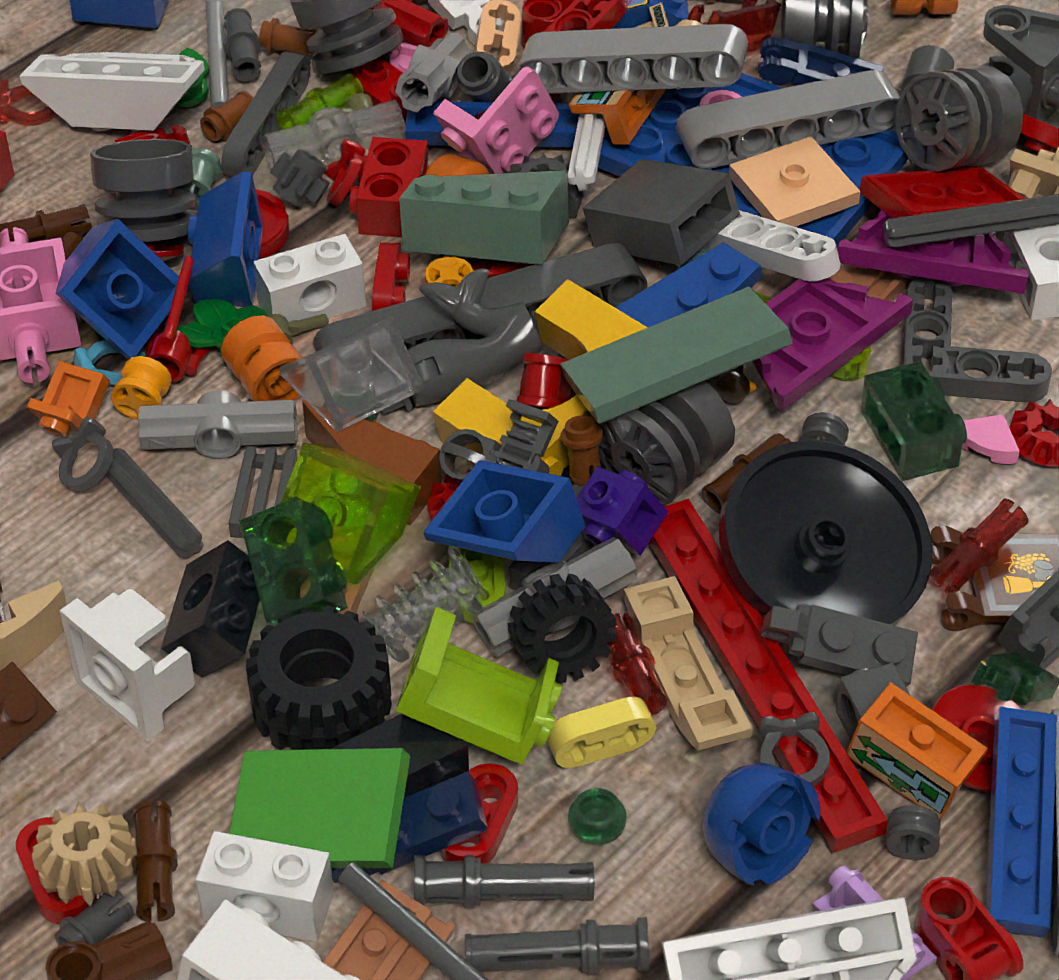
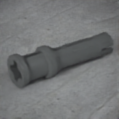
M424 855L414 856V900L424 906L426 903H463L465 909L474 908V905H480L481 900L572 899L594 901L595 876L593 862L573 864L481 863L480 858H474V855H465L462 861H426Z
M638 917L635 924L598 925L596 920H586V923H580V930L526 931L481 935L465 934V960L479 972L582 967L583 973L589 972V975H598L600 970L605 968L638 967L641 973H650L647 917Z

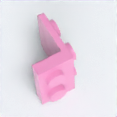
M530 67L521 69L479 120L446 99L433 112L444 129L440 133L441 137L458 151V155L476 160L484 165L489 174L509 173L512 164H522L524 155L528 156L537 144L552 132L559 118V112L537 72Z

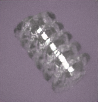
M454 547L447 549L452 566L446 568L435 559L429 561L433 575L431 580H427L417 571L411 573L415 588L413 592L410 593L399 583L393 585L396 603L392 605L382 596L378 595L374 598L378 615L374 617L367 611L362 610L365 620H368L375 626L376 635H382L386 643L388 655L400 663L410 658L409 645L416 648L435 607L455 614L454 626H460L464 623L465 616L462 607L473 614H478L483 609L480 594L486 597L484 588L466 559Z

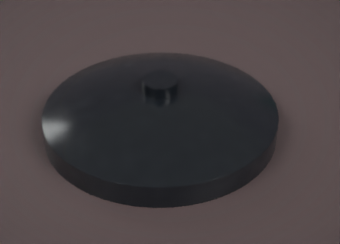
M797 441L774 447L757 456L743 469L729 490L722 506L719 521V542L725 566L741 594L763 616L771 610L772 606L796 610L798 604H814L895 626L907 615L926 588L932 567L933 550L929 527L923 511L911 491L891 470L874 458L856 449L825 441Z

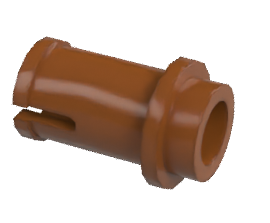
M273 18L271 22H262L259 32L260 47L266 48L267 53L271 54L275 50L303 54L312 58L314 52L308 49L306 42L312 35L317 33V30L301 29V27L280 24L279 19Z
M240 91L235 97L218 108L214 106L207 108L200 120V126L205 136L211 141H226L253 100V96L246 91Z
M585 415L570 418L565 423V428L561 432V441L568 449L569 478L574 484L583 486L590 479L589 469L592 470L593 474L597 466L602 468L599 443L603 438L601 426L597 424L594 418Z

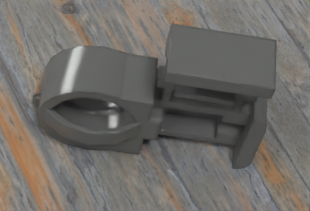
M508 399L506 407L512 411L510 419H512L513 426L510 431L506 432L508 436H501L500 441L502 445L496 440L484 437L475 430H459L450 435L443 443L439 455L440 465L444 472L459 484L462 483L469 473L458 474L454 466L456 456L475 464L482 460L549 474L548 464L540 457L544 456L559 421L546 411ZM524 417L535 422L541 423L542 425L541 427H538L533 424L521 421V418ZM473 442L480 443L483 447V455L464 446Z

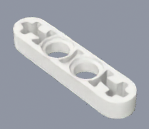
M740 210L738 217L702 247L711 250L724 242L760 264L761 267L805 281H819L829 278L841 266L836 243L832 238Z

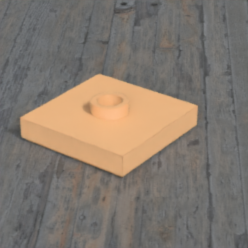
M812 136L729 164V176L732 182L759 214L770 220L796 227L859 204L860 190Z

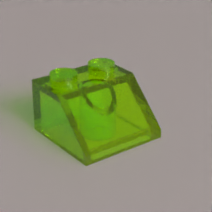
M303 443L266 543L349 583L359 584L402 536L421 486L335 447Z

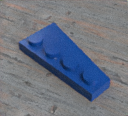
M723 242L615 308L646 327H651L748 286L752 288L762 278L761 265ZM558 353V356L567 359L566 357Z

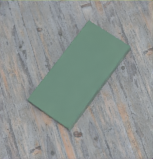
M748 286L560 363L565 380L597 423L602 424L781 350L793 343L789 328Z

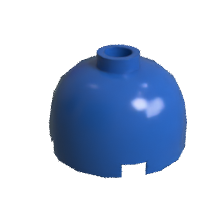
M757 763L738 767L719 782L712 791L705 807L702 828L710 853L728 872L746 884L754 885L753 881L761 880L768 885L778 882L793 871L809 851L813 839L805 834L809 828L810 818L819 822L821 809L818 793L809 781L792 771L774 765Z

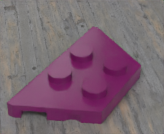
M882 210L878 213L876 219L868 220L859 227L858 236L854 241L850 242L843 239L839 242L838 255L841 264L889 271L904 278L919 276L937 279L953 286L967 284L1025 294L1029 273L1025 269H1014L1009 262L1012 252L1004 242L995 237V233L890 248L887 247L885 239H883L882 231L884 222L887 219H891V217Z
M830 278L819 281L799 279L765 303L789 328L793 343L788 347L752 361L776 407L782 411L911 315L913 299L902 294H898L895 302L868 296V287L853 283H837Z

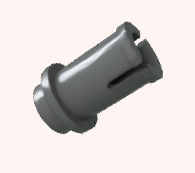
M116 890L115 898L103 893L92 903L91 907H86L74 918L66 916L59 923L60 929L55 933V940L58 946L72 941L85 942L90 945L103 941L122 924L133 918L134 911L131 904L127 902L120 909L118 907L108 915L107 911L125 896L118 890Z

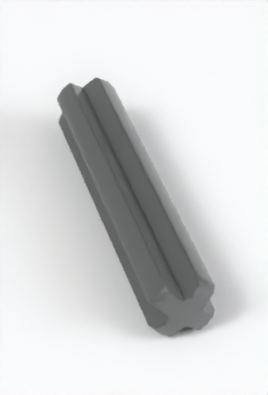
M115 448L112 464L106 473L107 478L179 557L189 559L194 553H199L204 546L201 541L202 534L125 450Z

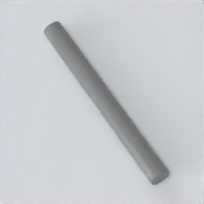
M205 0L211 107L218 108L229 100L227 61L224 45L223 0Z

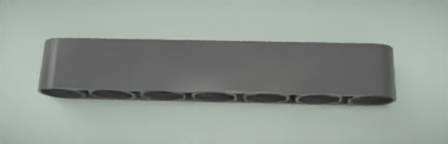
M609 243L544 262L543 265L536 264L487 278L480 304L491 309L523 302L537 333H539L534 311L567 279L613 307H617L647 289L648 283L628 249L623 244ZM424 296L330 323L317 332L313 339V347L330 382L339 388H350L370 382L368 378L388 370L387 363L393 361L398 367L397 359L399 356L420 343L436 339H483L485 337L463 328L455 321L454 317L444 313Z

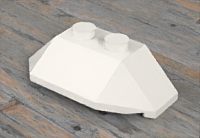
M92 52L72 53L60 57L54 54H43L19 76L22 85L72 127H91L94 131L131 129L133 132L141 130L154 131L204 72L205 67L203 61L195 60L186 55Z
M905 897L803 913L712 930L661 942L668 980H901L903 975L909 971L917 960Z

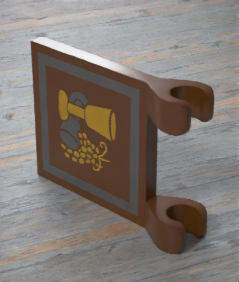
M936 526L930 533L933 550L932 564L944 565L967 557L976 597L961 591L951 592L947 595L945 600L947 609L942 610L941 618L944 627L949 631H961L982 623H1007L1011 614L1059 569V534H964L948 526Z

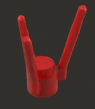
M190 256L184 259L164 332L159 335L158 326L147 340L145 357H150L163 364L170 372L172 382L181 380L185 373L191 376L195 375L200 362L214 347L197 348L192 354L188 337L184 333L177 331L194 263L193 258Z

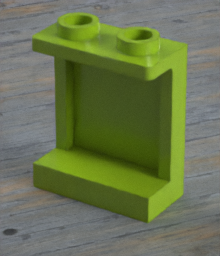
M435 607L415 648L395 711L523 765L533 745L543 748L554 725L555 716L551 715L562 690V685L555 682L559 662L548 657L538 678L531 679L452 645L448 642L456 615Z

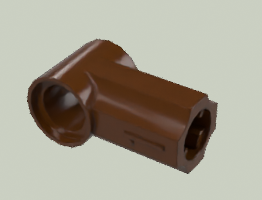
M147 921L93 945L79 941L61 944L47 957L45 968L47 980H151L171 971L172 960L164 937L155 922Z

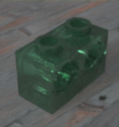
M922 361L865 375L861 413L901 481L959 467L962 444L967 441L965 423L958 413H953L945 400L941 383L937 379H932Z
M295 497L239 520L267 623L277 626L278 617L289 613L292 617L299 615L302 608L312 607V612L323 611L324 606L336 607L337 612L348 608L343 592L347 588L346 575L340 563L334 559L329 540L333 538V528L328 515L323 509L299 497ZM296 527V538L294 542L289 547H287V537L291 530ZM308 577H310V589L308 593L303 598H301V586L303 582Z

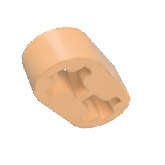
M492 0L484 5L478 24L474 51L491 54L492 47L499 48V63L509 74L517 53L521 24V13L517 6L507 0ZM496 18L503 19V31L495 30Z

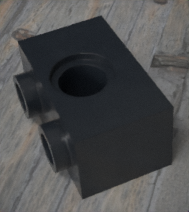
M229 540L188 563L183 573L160 649L170 654L182 646L190 653L193 672L202 678L245 655L268 569Z

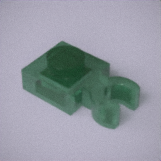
M1017 652L990 655L988 660H981L971 683L976 686L987 685L996 689L998 692L995 697L999 700H1012L1017 704L1027 705L1028 702L1052 699L1059 685V677Z

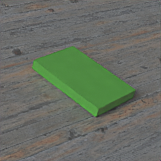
M403 748L244 751L229 834L329 852L331 868H346L352 862L356 863L360 868H393L410 755Z

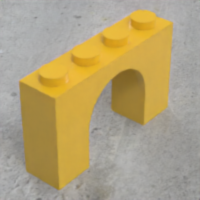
M569 279L534 311L541 342L569 360L648 328ZM466 378L433 411V416L442 443L454 432L469 429L477 431L484 437L496 440L502 445L500 441L501 436H508L506 432L510 431L513 426L512 419H510L512 411L506 407L507 403ZM577 394L561 405L543 410L559 421L544 456L540 457L548 464L549 474L561 476L563 469L569 464L568 449L561 441V432L565 428V423L570 418L580 415L594 418ZM521 418V421L541 427L542 425L533 420ZM473 442L464 446L483 455V447L480 443Z

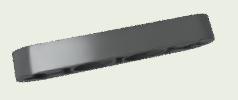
M288 51L280 55L224 145L221 159V168L224 175L234 177L240 172H252V176L254 175L306 90L311 72V62L307 55Z

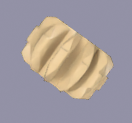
M79 801L74 813L69 815L55 810L54 817L52 818L53 825L38 826V834L36 836L38 844L33 846L32 860L34 868L39 872L41 885L46 889L47 893L58 891L59 897L66 905L78 895L83 896L84 901L90 907L97 893L103 892L115 898L116 882L131 881V874L133 872L132 862L135 861V855H137L135 839L131 837L128 823L124 820L123 815L111 816L104 803L88 812Z

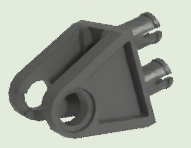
M1012 5L993 7L985 15L983 36L1005 56H992L989 58V62L982 66L995 67L1008 75L1019 92L1023 114L1045 122L1059 109V15ZM995 24L1011 26L1016 30L999 29Z

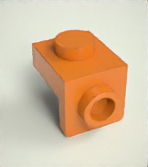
M59 361L43 400L30 398L26 408L40 419L39 427L53 434L67 437L69 430L73 432L79 431L80 424L84 418L90 417L95 420L110 380L102 373Z

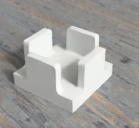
M128 589L120 595L112 593L91 609L78 598L62 608L60 615L75 681L147 742L165 729L162 717L163 711L195 685L191 656L182 646L175 649L158 663L138 648L166 627L165 615L133 589Z

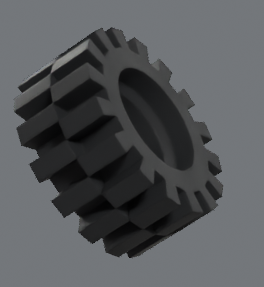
M559 574L550 575L551 585L545 586L541 579L534 582L532 585L537 592L532 596L526 591L521 593L518 599L522 603L523 608L512 606L510 616L514 622L508 623V632L512 636L510 640L533 674L536 672L538 675L540 674L548 657L559 662L555 678L557 683L566 682L567 673L569 672L575 680L583 678L582 668L589 665L592 671H595L600 667L596 657L601 655L608 658L612 650L606 642H616L617 632L613 628L617 626L616 618L608 604L591 582L585 578L581 581L574 574H568L565 582ZM580 615L576 627L568 635L558 640L545 641L547 632L557 621L567 616Z

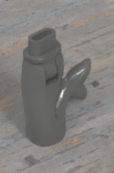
M478 269L469 273L461 280L457 287L438 282L420 286L419 290L440 310L454 317L455 321L466 330L485 338L430 340L403 352L397 359L398 367L393 361L388 362V370L368 378L383 413L387 414L403 406L409 412L415 406H423L445 400L466 378L482 386L523 364V353L540 354L544 352L537 330L524 303L520 302L491 309L481 305L489 273L488 269Z

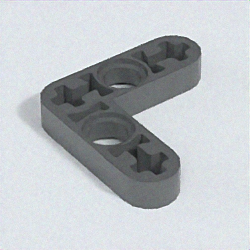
M925 277L917 278L910 283L907 296L913 299L911 315L905 318L902 370L903 382L909 389L922 394L1015 402H1036L1047 395L1052 368L1045 358L1038 354L951 346V287L941 280ZM925 299L933 300V311L924 310ZM928 329L937 332L940 336L935 339H925L919 337L915 332ZM922 358H931L930 371L922 370ZM970 368H978L986 371L989 376L977 379L968 376L964 371ZM1000 373H1005V378H1000ZM1024 376H1030L1031 379H1026Z

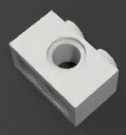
M1059 224L1005 231L1003 242L1012 252L1009 263L1014 269H1025L1029 273L1025 294L1019 293V296L1030 320L1059 317Z
M346 234L253 261L258 305L266 312L268 317L273 314H280L285 316L289 322L326 314L329 319L366 307L363 263Z
M216 831L213 832L196 877V886L204 921H209L226 899L238 908L246 907L259 913L268 922L270 929L281 936L318 942L334 895L329 852Z

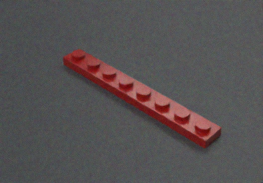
M686 499L664 506L668 513L649 541V544L668 576L676 577L694 612V620L758 727L765 716L777 717L780 720L787 718L796 719L803 714L815 712L819 718L818 734L825 741L830 755L827 774L823 781L813 787L818 793L821 809L819 822L814 821L833 853L886 834L888 819L779 643L775 640L761 637L763 625L761 614L745 599L731 579L720 548L691 501ZM797 735L782 737L779 745L774 750V754L783 769L792 771L797 775L809 772L817 763L815 751Z

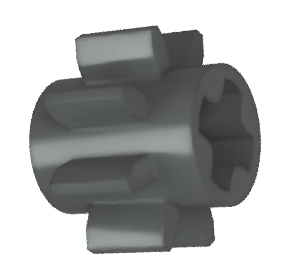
M298 148L293 157L284 152L270 171L272 175L278 178L273 189L281 197L298 207H303L307 199L316 204L330 185L329 181L322 178L328 167L303 149Z

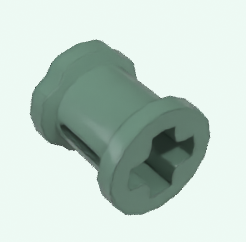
M205 148L192 149L193 181L175 187L176 189L190 191L196 195L195 207L190 210H198L200 196L212 190V183L219 179L222 172L219 157Z

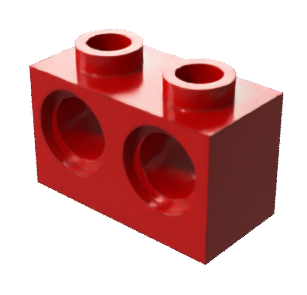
M372 137L368 154L362 156L363 162L358 173L360 185L352 186L350 213L358 217L359 234L402 238L399 198L414 178L425 175L429 167L428 141Z

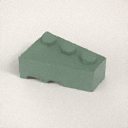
M567 170L460 176L425 175L414 178L399 198L403 251L543 265L569 223Z

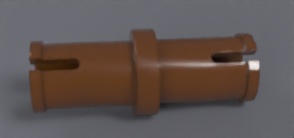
M151 800L139 803L133 810L137 849L135 861L132 862L133 872L137 876L136 915L140 920L151 922V907H154V900L157 902V922L168 920L175 914L172 873L178 867L177 851L171 847V806L163 801H157L156 803L157 816H154V822L151 820Z

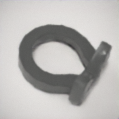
M90 417L83 419L79 431L75 432L71 437H61L52 441L53 450L62 457L59 465V478L62 484L75 492H84L97 485L110 469L114 457V448L111 442L103 437L106 429L98 421ZM87 443L96 445L98 447V457L93 467L83 476L73 478L72 467L78 450Z
M810 712L796 719L787 718L783 720L771 716L763 717L759 726V737L764 740L761 746L760 763L776 766L772 754L779 745L781 738L797 735L815 751L817 756L815 767L799 776L809 781L813 787L823 781L829 769L830 752L825 741L818 734L820 721L817 714Z

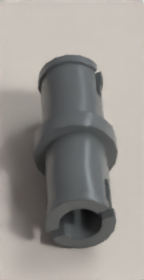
M233 8L224 16V20H226L224 21V27L227 32L224 40L225 51L232 59L234 76L240 81H252L261 73L259 69L261 68V63L258 59L260 50L259 37L252 29L250 13L242 8Z

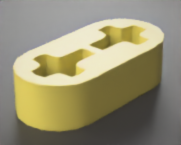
M627 697L578 711L554 722L547 743L559 766L562 768H575L642 747L654 736L656 724L642 699Z

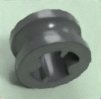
M825 412L814 413L804 421L799 441H825L845 446L849 429L847 424L834 414Z
M909 805L894 809L889 814L887 825L889 832L887 833L886 846L895 856L907 860H924L934 856L939 851L940 838L938 834L940 833L941 820L934 811L922 806Z

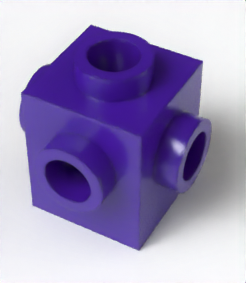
M597 466L577 497V502L586 525L581 533L587 540L597 546L615 537L620 540L627 551L641 556L668 513L667 509L649 490L647 483L639 476L624 469L619 474Z

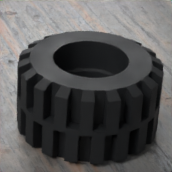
M324 606L323 611L312 612V607L302 608L299 615L292 617L289 613L278 617L277 626L268 624L260 631L261 640H253L249 648L250 658L246 659V672L253 718L257 720V727L262 736H270L271 745L277 749L283 750L286 747H290V750L333 749L385 722V715H390L392 705L391 683L386 643L382 635H376L375 626L368 620L359 623L358 614L348 610L343 615L338 614L336 607ZM317 678L338 680L332 684L320 687L301 685L304 682Z

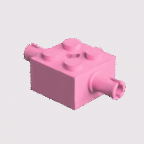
M12 227L15 241L10 242L8 228L0 232V360L16 358L17 375L19 379L27 383H34L31 369L36 367L38 381L41 382L50 374V365L46 352L81 347L76 313L55 294L62 268L66 261L62 238L28 243L27 233L23 229Z

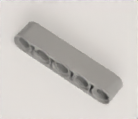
M729 24L540 32L528 39L517 68V74L522 68L530 67L537 72L548 93L724 87L732 85L741 76L748 48V39L740 28Z
M869 70L688 109L679 117L675 129L692 163L696 167L708 169L732 164L810 136L819 145L892 129L895 127L896 105L900 95L883 71Z

